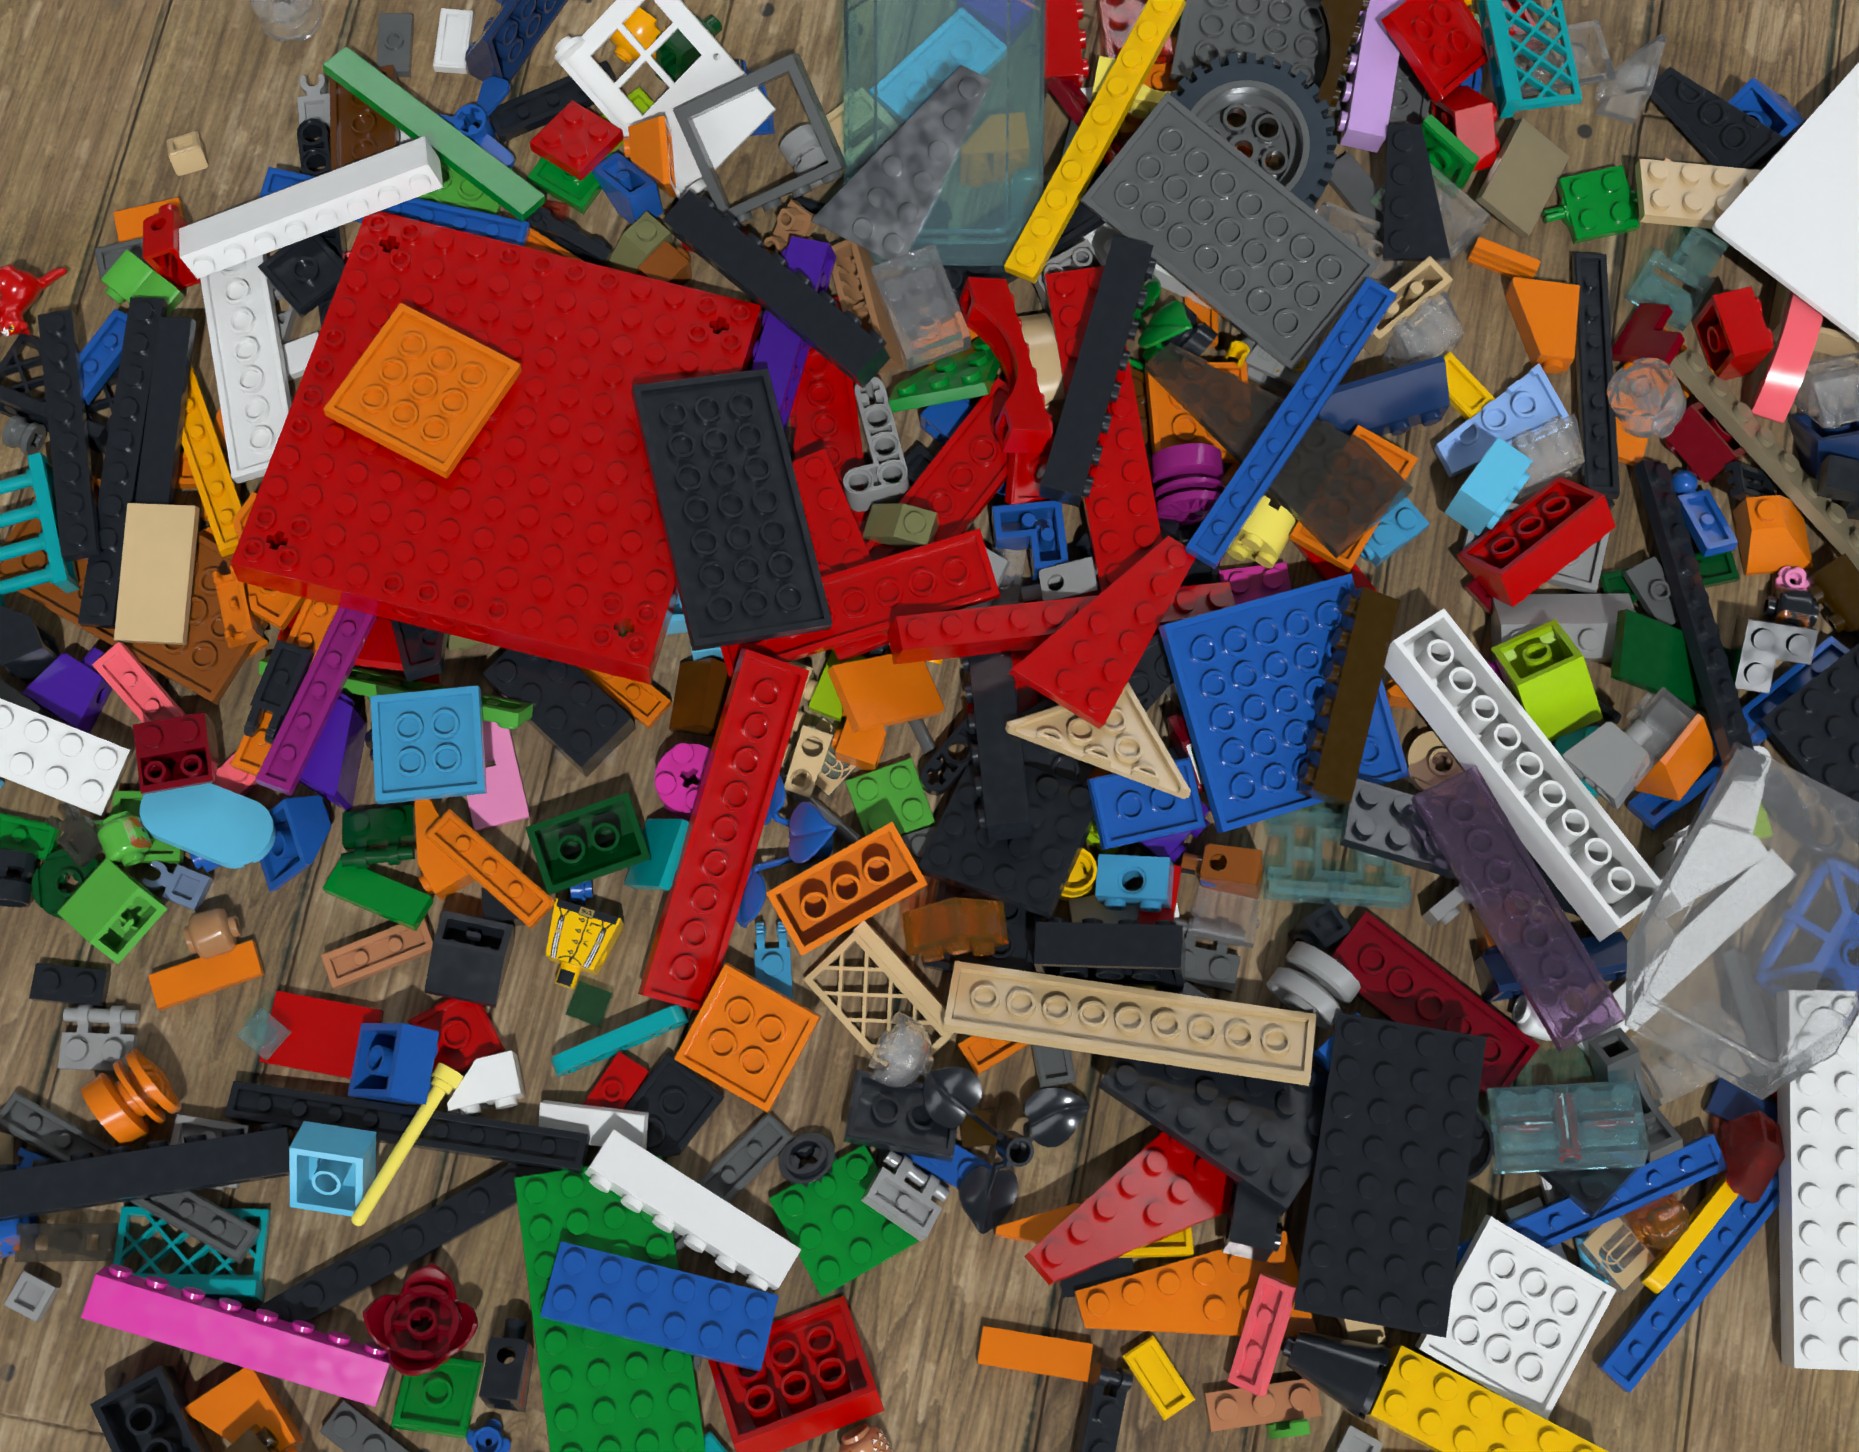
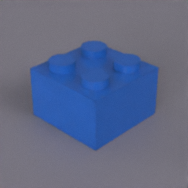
M361 1023L348 1096L381 1103L426 1105L428 1093L431 1090L430 1083L433 1063L438 1052L437 1041L439 1031L405 1023Z

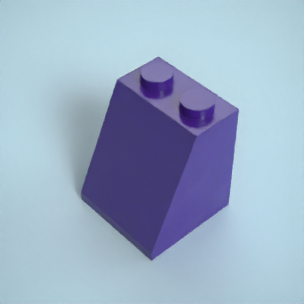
M341 693L299 782L349 812L353 807L365 742L364 738L368 725L360 717L362 711L354 706L355 702Z

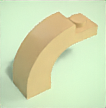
M1047 313L1020 316L1018 318L1022 321L1023 337L1025 342L1029 344V357L1032 367L1037 370V383L1040 393H1043L1045 397L1046 412L1053 416L1054 430L1057 429L1065 395L1053 326Z

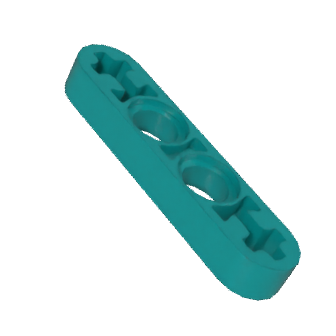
M673 1005L563 1051L552 1057L551 1063L557 1077L565 1076L614 1056L618 1052H623L673 1031L688 1023V1019L683 1006Z

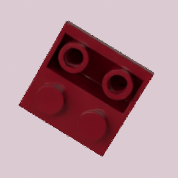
M205 712L133 724L142 795L215 782L219 759L215 723Z

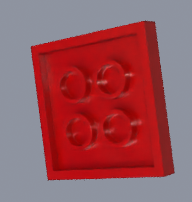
M1405 0L1381 19L1386 30L1434 103L1445 98L1488 61L1482 28L1464 0Z

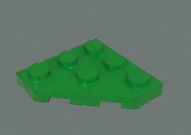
M978 338L974 342L896 384L888 400L892 413L989 395L999 370L1000 362L991 348L981 338Z

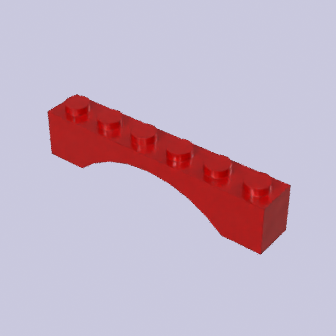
M968 277L959 299L965 325L991 348L1006 376L1007 400L995 424L1002 453L1041 454L1047 440H1050L1052 437L1053 423L1051 419H1048L1046 413L1045 397L1039 390L1037 370L1032 367L1029 357V344L1024 340L1022 321L1017 317L1014 307V295L1010 293L1006 279Z

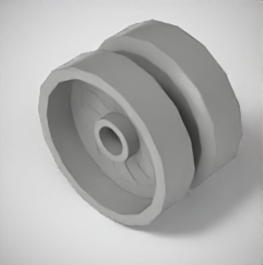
M1297 941L1285 957L1289 968L1278 967L1266 985L1271 993L1290 1010L1316 1014L1315 1025L1322 1029L1331 1030L1336 1024L1338 1012L1342 1013L1338 1003H1351L1361 989L1360 983L1351 972L1328 954L1305 942Z

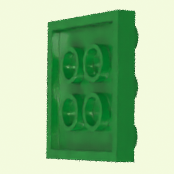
M865 1145L834 1161L832 1164L833 1173H826L822 1176V1183L813 1181L809 1183L807 1188L797 1183L769 1198L792 1244L801 1249L798 1255L821 1297L828 1295L918 1243L915 1237L861 1201L874 1175L879 1170Z

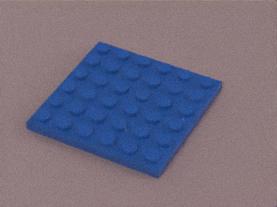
M1352 574L1159 626L1217 833L1226 832L1324 802L1298 793L1300 785L1298 773L1302 764L1306 761L1308 753L1306 741L1310 731L1314 728L1317 717L1315 705L1323 692L1325 684L1323 672L1327 663L1331 660L1333 652L1331 640L1335 630L1339 627L1342 616L1339 611L1340 604L1347 592L1356 589ZM1382 678L1357 779L1377 785L1410 776Z

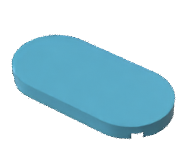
M212 783L144 794L141 800L140 818L145 828L154 838L226 868L245 867V864L260 861L269 853L275 842L276 829L269 811L262 804Z

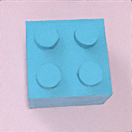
M1498 437L1459 489L1446 509L1445 514L1477 536L1480 535L1485 527L1492 530L1531 475L1526 470L1533 460Z
M303 1121L289 1147L290 1207L352 1217L376 1178V1132Z

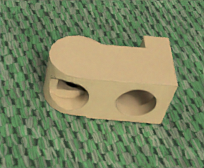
M804 725L802 726L785 781V790L811 798L829 752L833 735Z

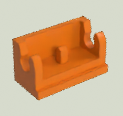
M230 566L231 574L220 575V572L214 571L212 577L216 585L224 623L225 640L229 648H234L264 640L260 618L254 615L250 608L247 583L239 582L232 566Z

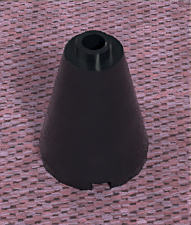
M1299 1330L1297 1336L1289 1334L1282 1355L1288 1357L1286 1363L1288 1367L1356 1417L1364 1420L1383 1379L1382 1367L1383 1365L1386 1367L1388 1365L1391 1348Z

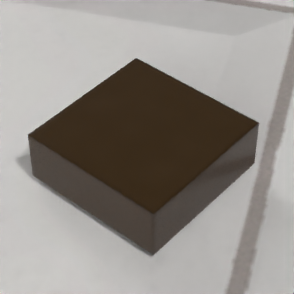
M995 1107L972 1110L997 1129ZM966 1115L960 1125L962 1148L996 1145L997 1138Z

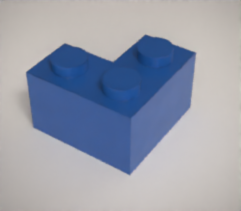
M1044 501L992 506L991 521L995 552L1029 549L1033 581H1040L1039 570L1069 562L1061 502Z

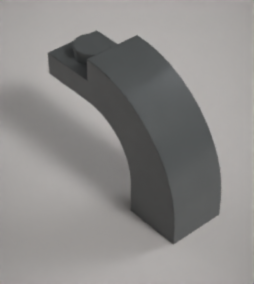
M1621 1027L1588 1041L1592 1070L1609 1112H1634L1636 1133L1623 1134L1631 1146L1636 1144L1650 1163L1682 1149V1137L1661 1113L1647 1089L1641 1070L1640 1051Z

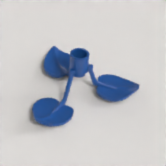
M778 775L764 825H767L773 818L774 821L790 828L791 833L788 836L790 839V856L759 863L754 868L751 867L736 917L737 922L743 928H747V925L756 918L765 901L766 885L763 876L760 874L762 870L792 862L804 863L810 858L825 859L830 856L833 850L832 834L836 827L822 815L818 807L813 803H800L792 813L790 820L780 816L778 811L785 802V788L780 775Z

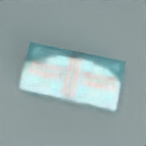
M1638 1080L1487 1088L1486 1114L1487 1123L1494 1138V1152L1492 1155L1494 1174L1645 1167L1649 1148Z

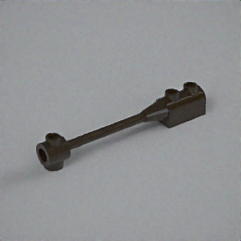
M1845 553L1807 579L1810 586L1806 589L1814 596V601H1818L1819 604L1823 602L1831 612L1825 618L1832 630L1837 634L1844 630L1847 635H1851L1859 643V571Z

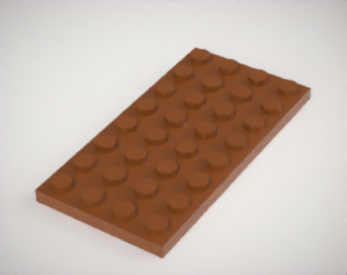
M93 476L95 504L97 508L101 480ZM36 496L29 505H32L33 501L36 500ZM35 518L17 523L1 547L38 537L39 533L43 532L41 521ZM197 534L187 645L123 643L141 663L217 705L258 641L234 648L228 647L212 573L217 571L220 572V575L231 574L230 563L234 554L222 557L217 544ZM40 550L0 562V581L45 569L46 564H49L47 552ZM88 558L74 560L80 590L66 593L55 584L47 582L16 591L109 645L114 646L118 643L114 640L115 629L83 627L78 624ZM260 618L264 632L269 623Z

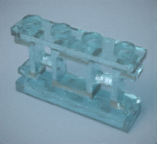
M1313 808L1311 812L1295 810L1267 819V836L1284 837L1283 867L1268 866L1265 870L1266 883L1263 896L1265 900L1327 904L1331 901L1334 905L1405 910L1411 904L1412 889H1409L1411 876L1393 875L1392 860L1354 850V872L1322 870L1323 840L1340 841L1344 814H1333L1332 809ZM1295 826L1317 827L1313 831L1312 847L1294 846ZM1294 860L1312 861L1311 881L1323 882L1282 879H1290L1293 876ZM1365 865L1382 866V886L1396 888L1350 884H1361L1364 881Z

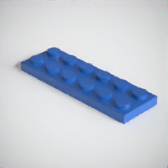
M561 1241L540 1318L760 1372L779 1295Z

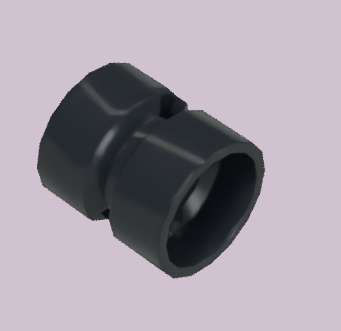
M1182 303L1192 329H1188L1161 343L1167 348L1175 347V355L1184 363H1194L1218 334L1205 322L1198 324L1196 322L1197 315Z
M0 849V906L16 908L30 906L32 885L28 882V879L32 878L35 873L37 860L35 854L18 850ZM6 873L13 874V877H12V878H11V877H5V876H6Z

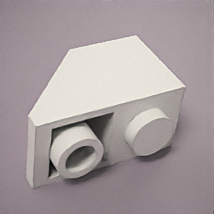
M507 1051L476 1059L448 1101V1111L453 1114L476 1116L482 1113L481 1108L495 1105L498 1110L518 1105L517 1099L526 1097L518 1055L513 1051Z

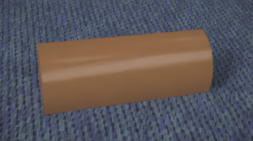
M847 239L831 246L837 256L832 274L843 313L846 310L852 312L862 322L861 328L868 333L871 329L874 330L887 343L884 347L890 359L878 373L894 371L904 367L889 310L877 290V287L882 284L873 252Z

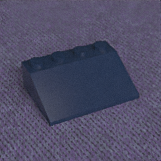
M503 0L501 8L495 17L489 18L486 22L483 33L477 42L471 43L466 51L465 61L470 75L482 82L488 77L494 76L505 79L510 83L568 0Z

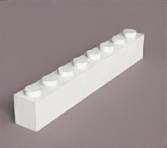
M424 136L179 229L180 258L195 277L199 279L443 188L440 159Z

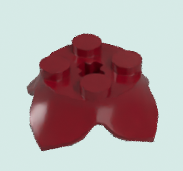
M433 1263L424 1265L412 1272L405 1280L403 1289L399 1294L382 1295L372 1301L363 1311L364 1323L368 1334L376 1344L388 1352L391 1366L406 1376L426 1374L435 1370L441 1364L448 1362L452 1355L460 1352L467 1346L478 1328V1318L474 1308L469 1303L458 1300L455 1285L450 1276ZM423 1320H428L431 1327L426 1329L425 1332H418L415 1329V1326H422Z

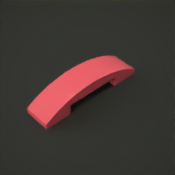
M1792 291L1783 314L1785 319L1765 378L1760 381L1751 406L1753 415L1780 424L1784 423L1799 391L1823 320L1821 313Z

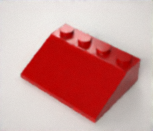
M844 1296L772 1322L760 1372L708 1359L736 1452H779L885 1411Z

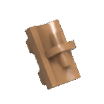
M790 200L787 208H782L777 216V226L773 234L764 240L763 244L765 247L763 249L770 255L775 251L781 256L784 248H788L791 236L813 240L810 235L816 223L811 220L815 215L807 211L798 201Z

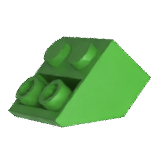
M105 857L61 906L57 913L90 944L119 964L162 916L167 907L163 900L117 864Z

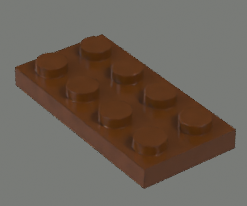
M393 65L376 67L378 71L397 84V72ZM329 77L331 171L399 146V129Z

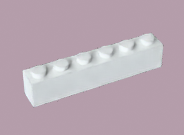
M614 1129L585 1172L587 1176L591 1177L589 1182L595 1188L605 1193H608L609 1190L622 1197L621 1203L628 1209L636 1213H640L641 1210L653 1217L652 1223L661 1230L668 1233L674 1230L685 1237L683 1242L694 1251L703 1253L705 1250L716 1257L715 1263L722 1269L730 1273H734L736 1270L748 1278L746 1280L747 1284L755 1290L763 1292L768 1290L772 1293L778 1289L801 1251L800 1248Z

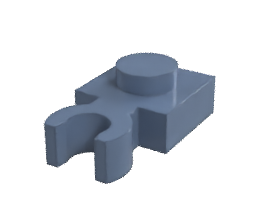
M152 861L151 866L161 872L160 878L156 881L144 878L143 884L153 890L166 888L162 895L164 899L198 912L213 879L178 864L172 874L170 869L163 863Z

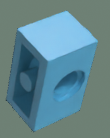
M1099 854L1095 897L1100 904L1104 905V908L1115 911L1125 910L1126 906H1140L1141 911L1152 913L1161 912V908H1171L1174 865L1170 857ZM1133 878L1143 879V885L1139 890H1126L1129 880Z

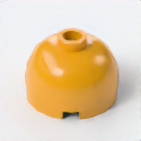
M640 7L623 23L646 50L656 41V37L662 33L655 25L657 20ZM619 30L609 38L610 42L616 47L613 53L623 62L630 64L632 60L636 61L641 56ZM656 52L652 55V57H653L655 60H656Z

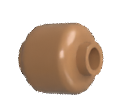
M217 907L192 915L189 919V925L184 927V935L187 946L192 954L197 953L200 957L209 959L233 951L237 944L236 937L242 935V930L236 915L230 916L224 908Z

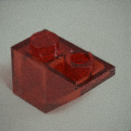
M1760 1110L1721 1125L1723 1137L1721 1148L1726 1157L1728 1173L1726 1174L1727 1183L1734 1193L1739 1194L1752 1204L1760 1200L1785 1158L1780 1125Z

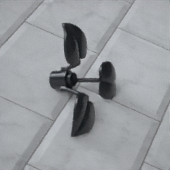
M951 1066L931 1070L924 1079L922 1089L925 1108L930 1117L939 1125L947 1128H956L962 1124L966 1115H968L997 1138L996 1150L1004 1160L994 1163L992 1170L985 1166L971 1169L963 1177L959 1186L958 1194L961 1206L981 1234L990 1231L1006 1216L1017 1197L1018 1181L1016 1175L1009 1170L1000 1169L1004 1167L1011 1169L1012 1166L1022 1167L1027 1165L1034 1155L1033 1140L1039 1145L1048 1148L1063 1144L1073 1135L1081 1119L1090 1109V1105L1083 1098L1069 1090L1059 1087L1040 1088L1030 1094L1024 1102L1023 1112L1029 1121L1023 1124L1022 1136L1012 1130L1001 1133L971 1110L981 1100L982 1087L978 1077L964 1067Z

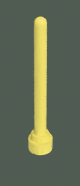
M438 1063L431 1074L433 1077L430 1083L432 1088L428 1093L426 1105L421 1104L351 1217L354 1225L362 1226L365 1224L444 1095H449L452 1089L456 1090L464 1078L460 1073L445 1064Z

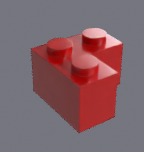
M1468 85L1455 88L1445 98L1436 103L1430 97L1431 114L1480 158L1473 172L1492 167L1497 158L1496 154L1500 150L1499 140L1494 129V122L1497 121V110L1494 103Z

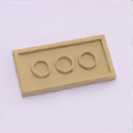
M127 503L114 632L115 641L187 645L200 508L197 506Z

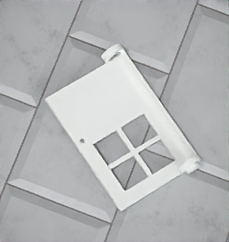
M616 0L582 36L564 37L555 47L557 52L554 59L565 69L608 120L623 130L624 137H629V126L658 116H665L672 133L677 198L680 200L688 190L700 198L708 192V188L673 110L747 74L682 0H654L673 23L647 50L623 24L645 0ZM679 29L701 56L674 82L652 55ZM619 30L641 56L614 82L592 56ZM647 62L667 84L669 89L643 115L620 88ZM759 88L693 119L715 171L776 110V107Z

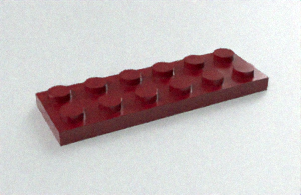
M1367 911L1330 956L1343 965L1359 981L1361 989L1356 995L1387 1020L1487 1037L1479 1091L1494 1103L1499 1102L1540 1047L1533 1039L1524 1034Z

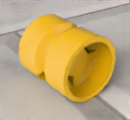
M1082 848L1060 896L1061 900L1068 901L1069 899L1085 897L1092 889L1097 874V865L1091 853Z

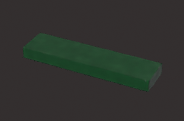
M1732 551L1703 557L1701 553L1695 554L1705 588L1737 582L1740 579ZM1659 561L1660 565L1664 569L1662 561ZM1631 568L1600 574L1598 586L1601 594L1629 593L1632 603H1639V600L1623 577V574Z

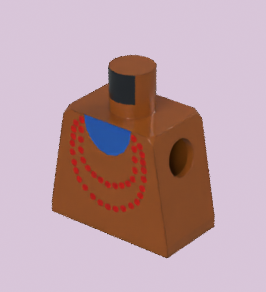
M1208 843L1205 845L1204 855L1184 852L1181 873L1200 876L1203 889L1254 900L1259 899L1264 872L1262 850ZM1216 867H1225L1220 871L1214 870Z

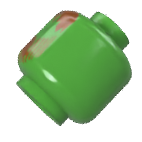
M129 811L111 815L102 821L103 826L99 829L97 836L107 859L113 863H123L124 867H130L145 860L143 854L151 848L152 841L140 816L131 815Z

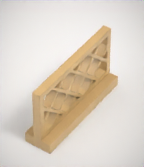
M867 921L861 922L842 944L803 979L889 1076L908 1079L952 1037L958 1034L943 1031L946 1006ZM855 942L865 951L864 967L845 966V952ZM840 957L839 966H831ZM870 958L879 968L870 967ZM825 970H839L838 992L824 991L815 980ZM844 971H864L863 993L843 992ZM869 972L885 973L889 978L888 994L868 993ZM894 984L903 994H894ZM829 996H838L837 1005ZM843 996L863 997L862 1018H848L844 1014ZM868 997L888 998L887 1019L867 1018ZM893 998H905L913 1004L912 1020L892 1019ZM918 1011L927 1021H918ZM853 1022H862L861 1031ZM867 1023H887L886 1045L871 1044L866 1038ZM892 1024H912L911 1046L891 1045ZM917 1025H932L941 1037L931 1047L916 1046ZM877 1049H886L885 1058ZM891 1049L911 1050L910 1066L901 1075L890 1065ZM916 1050H924L925 1052L916 1060Z

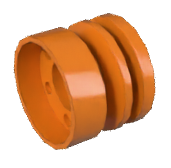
M134 1048L125 1055L128 1065L120 1060L113 1063L114 1071L119 1079L117 1082L101 1072L81 1087L80 1090L85 1102L98 1121L123 1146H133L149 1133L150 1129L144 1118L145 1115L162 1124L166 1120V1115L162 1108L170 1114H175L181 1109L180 1101L166 1075L153 1061L147 1059L140 1051Z

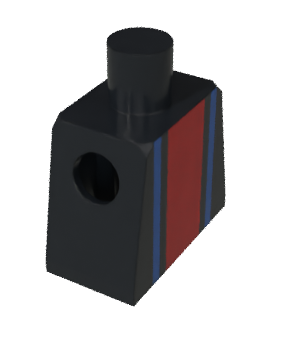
M505 1319L502 1337L490 1338L479 1391V1397L490 1409L526 1412L534 1349L529 1341L525 1340L528 1323L525 1320ZM515 1356L512 1362L504 1364L507 1358Z

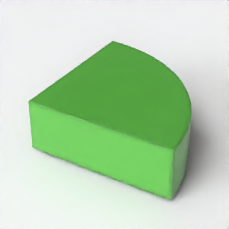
M1306 1419L1268 1423L1266 1425L1268 1439L1311 1434L1309 1421Z

